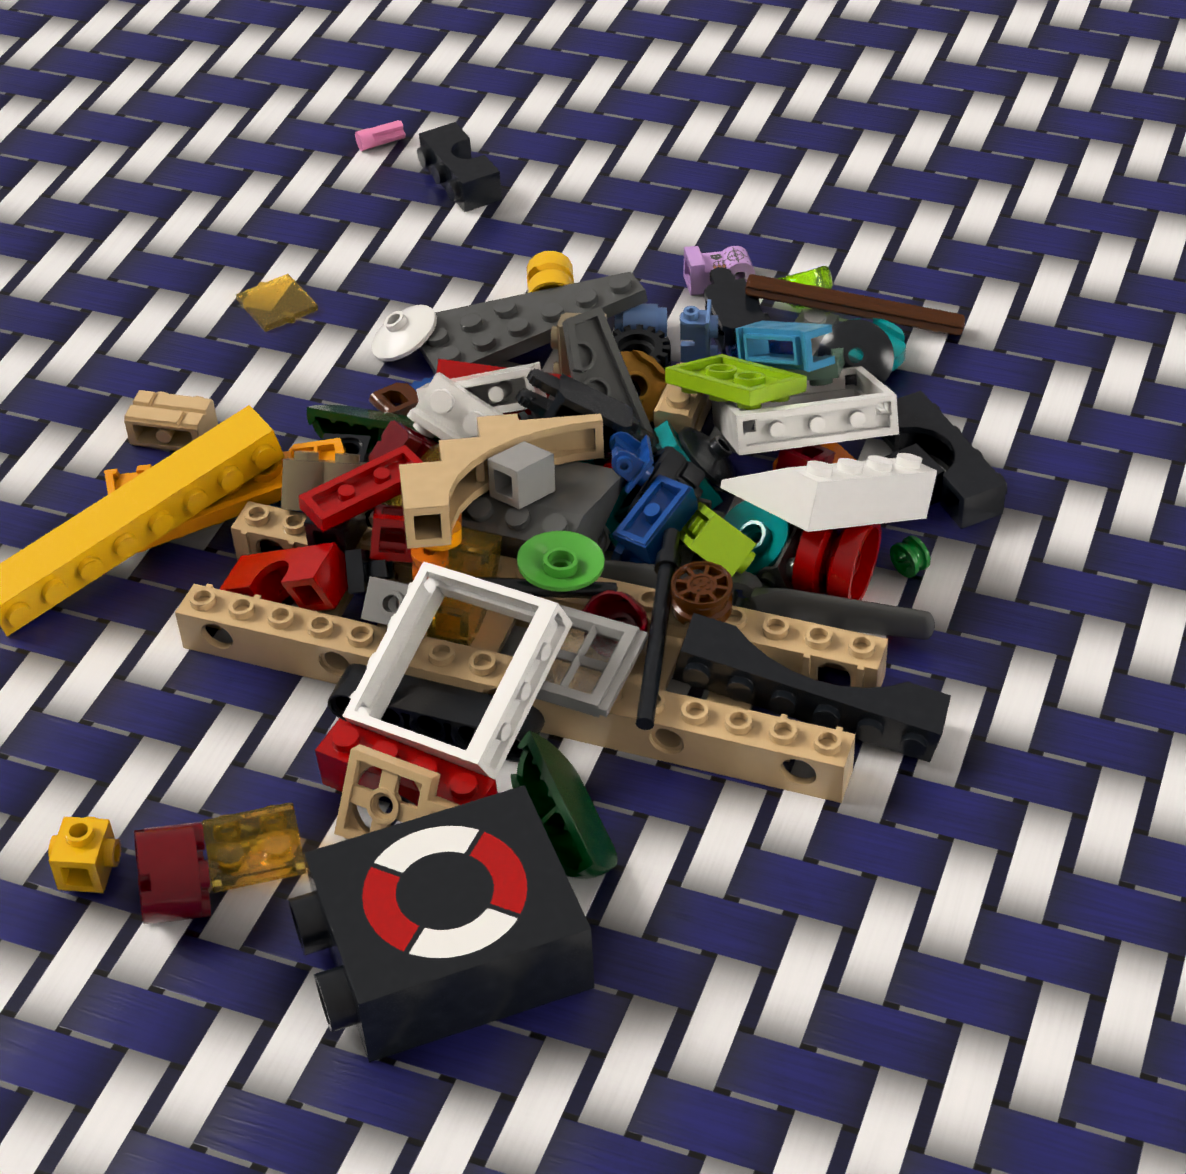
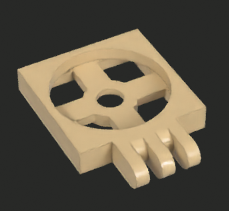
M359 744L350 750L334 834L351 839L390 827L392 822L396 820L406 822L458 806L459 804L436 796L441 774ZM371 766L382 769L379 788L374 790L358 784L361 776ZM401 776L414 781L420 792L418 806L402 801L398 793ZM382 796H386L392 801L393 809L390 813L383 812L379 807V799ZM357 805L366 808L369 816L372 818L370 829L361 819Z

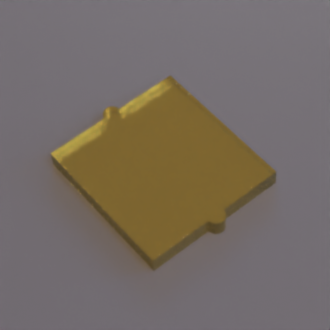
M289 274L266 283L260 282L258 286L236 294V300L265 332L286 323H294L296 319L318 311V305Z

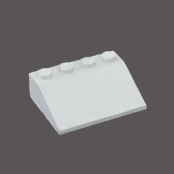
M898 453L896 458L871 455L868 456L867 461H857L850 458H839L837 463L832 464L821 461H808L807 466L787 467L723 479L720 488L807 532L925 519L929 510L937 470L922 464V458L909 453Z

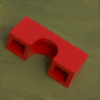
M335 542L242 555L225 579L220 590L251 597L257 594L261 595L264 600L281 603L288 596H291L299 608L313 611L335 609L348 589L345 555Z

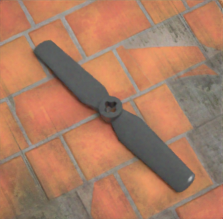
M605 560L604 570L600 577L656 589L657 574L654 571L655 564ZM698 569L692 570L695 574L704 572ZM746 571L742 574L735 572L732 576L733 606L860 633L922 640L929 639L934 633V618L928 611L788 588L762 587V583L755 575ZM685 573L679 579H684L689 575ZM736 590H742V594L745 598L738 597V592Z

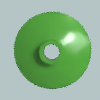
M549 531L535 535L520 547L517 555L518 570L529 583L545 590L557 592L574 591L594 583L601 576L605 563L603 551L595 541L585 535L571 531Z

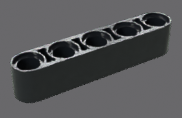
M349 665L328 699V706L338 718L347 721L342 715L351 700L349 698L350 695L356 691L367 670L366 665ZM404 674L381 721L467 750L494 695ZM534 706L531 707L505 760L519 762L523 750L518 748V745L529 730L540 735L545 720L542 713Z

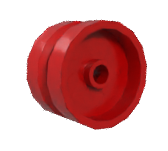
M881 524L812 532L804 530L796 551L793 566V589L824 594L827 591V595L862 600L877 562L881 543Z

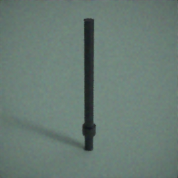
M668 528L664 531L662 548L656 554L654 566L657 582L636 717V726L642 730H650L654 727L671 607V579L676 570L681 567L682 558L678 552L681 534L675 528Z

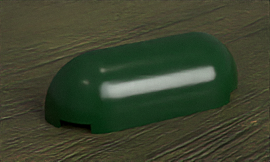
M313 405L307 407L308 423L313 425L315 432L321 439H323L324 433L371 436L372 448H374L376 443L382 440L381 435L390 421L395 420L417 431L413 427L415 422L404 415L343 405ZM434 436V438H430L438 443L439 440H441L437 436Z
M529 730L518 745V748L522 749L523 752L518 763L517 774H511L512 788L525 785L566 876L577 879H589L609 872L617 865V853L580 776L569 760L553 744Z

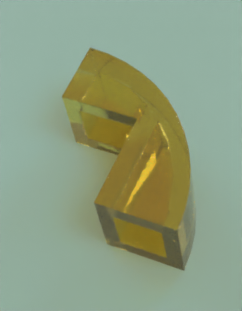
M461 528L462 542L457 547L449 550L448 569L475 577H497L502 536ZM445 596L427 630V637L470 646L481 627L487 609Z

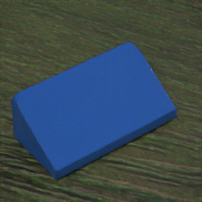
M659 474L612 533L613 538L645 562L655 564L656 554L662 548L664 531L668 528H675L680 532L699 507L693 487Z

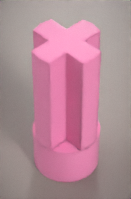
M399 120L355 132L356 142L360 151L406 137L403 123Z

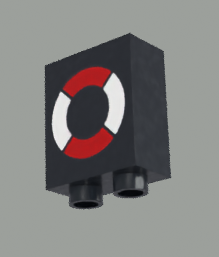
M525 785L304 853L311 892L288 899L296 933L304 955L329 949L335 967L314 974L317 991L330 1031L334 1032L356 1025L369 1062L595 988L591 927Z

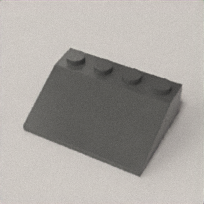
M574 461L555 465V492L521 509L490 497V490L476 498L462 512L461 547L517 559L520 547L528 539L544 532H576L589 537L597 543L626 480L612 468Z

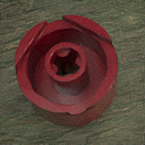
M202 822L134 830L143 924H156L211 916L208 890L210 888L208 860H204L203 855L205 844Z

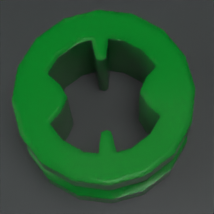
M907 536L902 542L895 543L890 548L891 561L896 570L904 577L911 578L917 575L919 571L925 570L930 566L931 558L925 544L916 536Z

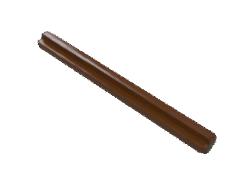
M755 274L748 276L745 287V294L751 297L871 320L879 318L897 325L960 336L965 326V316L963 314Z

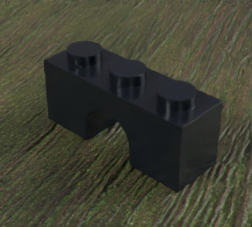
M456 122L419 133L420 148H417V156L423 168L427 167L432 173L435 182L445 188L450 200L456 201L464 212L502 200L500 171L485 155L475 158L471 157L470 138Z

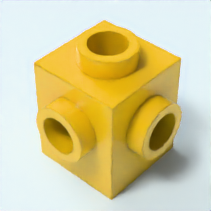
M63 817L58 835L51 837L48 848V861L57 889L104 893L111 869L118 866L121 857V842L119 839H115L109 819Z

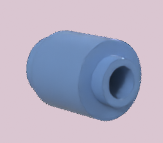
M640 304L615 315L614 329L624 332V326L630 325L631 330L636 329V325H643V330H647L651 326L655 327V333L661 330L665 333V337H667V307H658V304Z

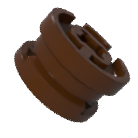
M708 561L691 562L677 569L671 579L672 614L676 620L685 625L687 622H691L693 613H697L725 622L732 613L733 580L730 573L721 565ZM704 569V572L695 574L692 570ZM685 573L689 575L684 579H679Z

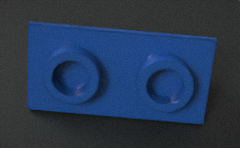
M620 431L613 434L609 441L612 453L611 464L613 470L626 480L624 488L625 492L629 494L636 484L642 486L651 476L654 470L652 465L654 460L650 437L647 434L640 442L629 433Z

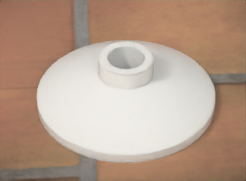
M414 305L401 311L393 312L385 319L384 324L376 332L371 344L372 353L377 359L385 362L396 361L410 355L419 349L432 335L437 324L436 313L427 305Z

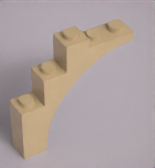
M518 414L477 417L478 437L439 440L440 461L399 464L407 549L451 545L452 529L460 514L476 498L490 490L487 459L523 441L554 453V465L604 458L603 419L601 414L519 420Z

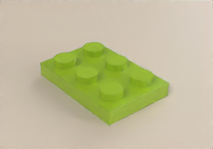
M725 354L665 367V383L681 387V391L684 393L707 394L712 401L735 402L738 408L744 410L760 409L762 403L769 401H789L790 396L806 392L807 376Z

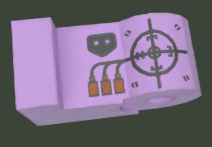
M698 246L684 247L683 277L690 296L704 294V290L711 284L710 272L717 267H726V269L733 273L735 279L744 278L747 282L748 276L755 274V270L745 248L730 246L720 252L701 253Z

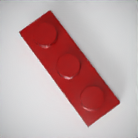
M403 445L299 495V508L324 532L400 495L399 464L423 463V461L406 445Z

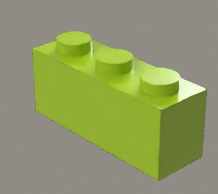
M699 502L698 509L680 531V539L706 561L724 567L731 577L735 572L742 574L756 555L752 550L757 543L705 504Z

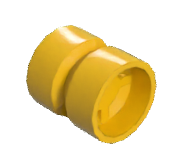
M543 251L529 260L526 267L528 293L574 283L573 265L570 259L560 252Z

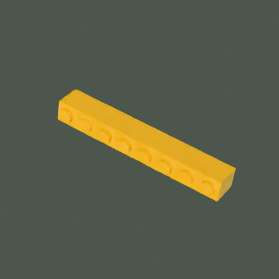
M248 405L0 563V628L8 637L283 459L285 456L274 430Z

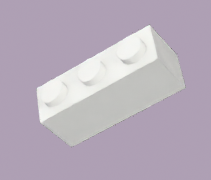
M540 362L451 379L501 413L528 409L521 406L515 398L519 390L521 391L523 388L532 390V392L547 398L545 392L532 386L526 378L530 370L532 371L534 368L541 370ZM427 383L421 386L420 388L416 389L418 401L421 399L430 383Z

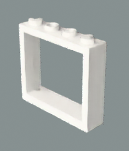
M862 366L842 368L839 378H833V383L828 385L811 386L808 380L806 392L792 395L790 400L786 402L769 401L762 403L760 409L744 410L738 408L737 403L732 401L717 402L711 400L713 423L739 456L899 434L897 395ZM856 374L857 386L854 384L845 385V375ZM754 421L755 429L746 430L743 427V422Z
M423 561L413 582L409 583L407 594L397 613L389 620L387 632L377 651L369 658L367 670L356 691L350 695L349 698L351 700L342 716L350 723L496 779L573 623L557 602ZM445 596L530 623L467 750L381 721Z

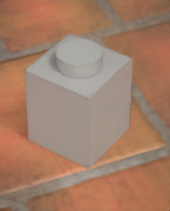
M523 441L487 459L490 497L521 509L556 491L554 453Z

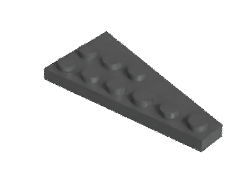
M630 271L435 312L437 316L436 327L432 335L419 350L434 374L437 371L438 359L495 366L550 343L552 326H557L561 314L584 313L601 306L603 312L609 318L647 302L646 290Z

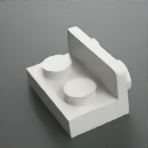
M438 372L416 407L409 411L407 417L415 422L413 427L424 436L429 438L437 436L441 440L478 437L477 417L504 414Z

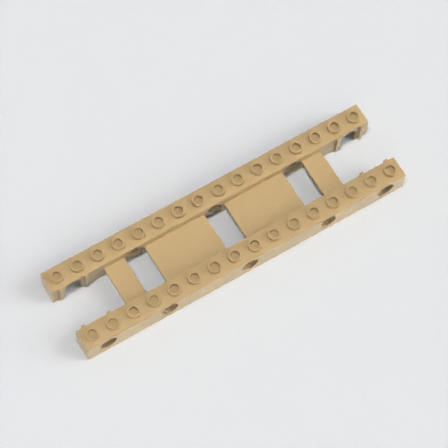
M248 501L231 526L237 561L242 555L261 553L260 544L272 547L279 546L283 549L308 546L304 526L307 515L297 511L284 510ZM367 527L355 549L370 550L371 527ZM464 547L448 550L450 570L475 577L525 579L518 570L517 559ZM394 561L395 578L389 580L407 584L413 582V562ZM599 577L595 581L617 583V592L627 593L638 601L647 613L650 629L655 596L654 588ZM207 583L206 586L193 584L175 611L182 645L185 649L334 684L338 683L349 665L362 664L367 666L369 658L377 651L385 636L388 626L381 623L374 625L341 617L354 594L348 593V589L335 609L313 611L264 600L261 595L257 594L251 597L216 589L213 587V584ZM445 596L405 675L494 695L513 656L502 654L501 651L514 625L528 628L530 623ZM540 597L581 611L590 600ZM672 605L670 607L655 721L652 729L642 730L636 726L648 640L607 717L602 715L599 717L539 699H535L532 705L542 713L545 720L541 733L838 803L843 801L853 772L856 734L843 731V727L837 726L836 729L788 719V715L781 714L779 717L752 711L753 705L735 701L709 691L706 700L666 691L676 668L680 650L690 625L689 622L683 625L676 620L672 614ZM732 605V613L724 623L737 626L753 645L769 658L786 668L818 680V667H828L848 672L850 674V687L871 688L882 686L886 672L888 639ZM205 627L218 630L225 629L232 637L233 642L224 643L216 640L207 632ZM570 628L560 649L577 654L584 641V632ZM589 647L585 655L586 657L603 662H608L610 659L603 658L591 647ZM555 659L545 681L560 685L571 663ZM579 666L568 688L591 694L602 672ZM790 759L804 761L815 770L816 775L810 778L797 777L786 770L783 762H790Z

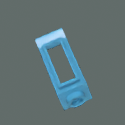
M762 320L735 328L738 358L774 368L796 369L806 372L835 364V356H813L811 344L812 338L832 333V324ZM768 340L792 341L794 355L770 353Z

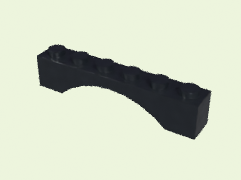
M693 613L672 678L692 687L702 688L729 697L735 701L745 702L773 711L779 715L785 714L788 717L832 729H836L837 726L843 727V731L856 734L855 738L865 743L874 744L927 762L931 761L942 736L951 695L911 682L885 687L859 688L838 686L814 680L794 672L769 658L753 645L737 626L697 613Z

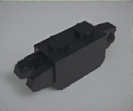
M717 267L711 270V284L704 290L705 310H707V300L711 299V315H718L719 318L718 338L713 339L718 345L721 354L738 357L735 328L762 320H771L768 313L762 312L759 298L745 294L746 281L744 278L735 279L729 269Z
M534 368L532 371L530 370L526 378L532 386L549 394V398L524 388L521 391L519 390L515 397L521 406L528 408L530 411L542 416V418L601 414L603 419L604 458H612L609 441L613 434L620 431L629 433L640 442L647 434L650 437L651 447L653 446L654 434L640 426V421L633 417L632 407L563 373L560 378H557L547 372H543V370Z

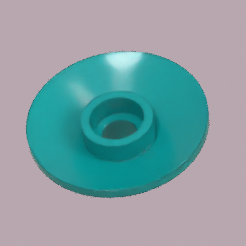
M747 501L737 504L723 518L757 543L752 550L756 555L745 570L746 572L755 575L758 574L761 568L772 566L777 562L790 537L789 522Z

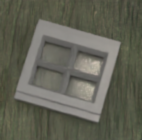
M560 605L573 624L536 699L599 717L602 715L607 717L648 640V632L641 631L637 626Z

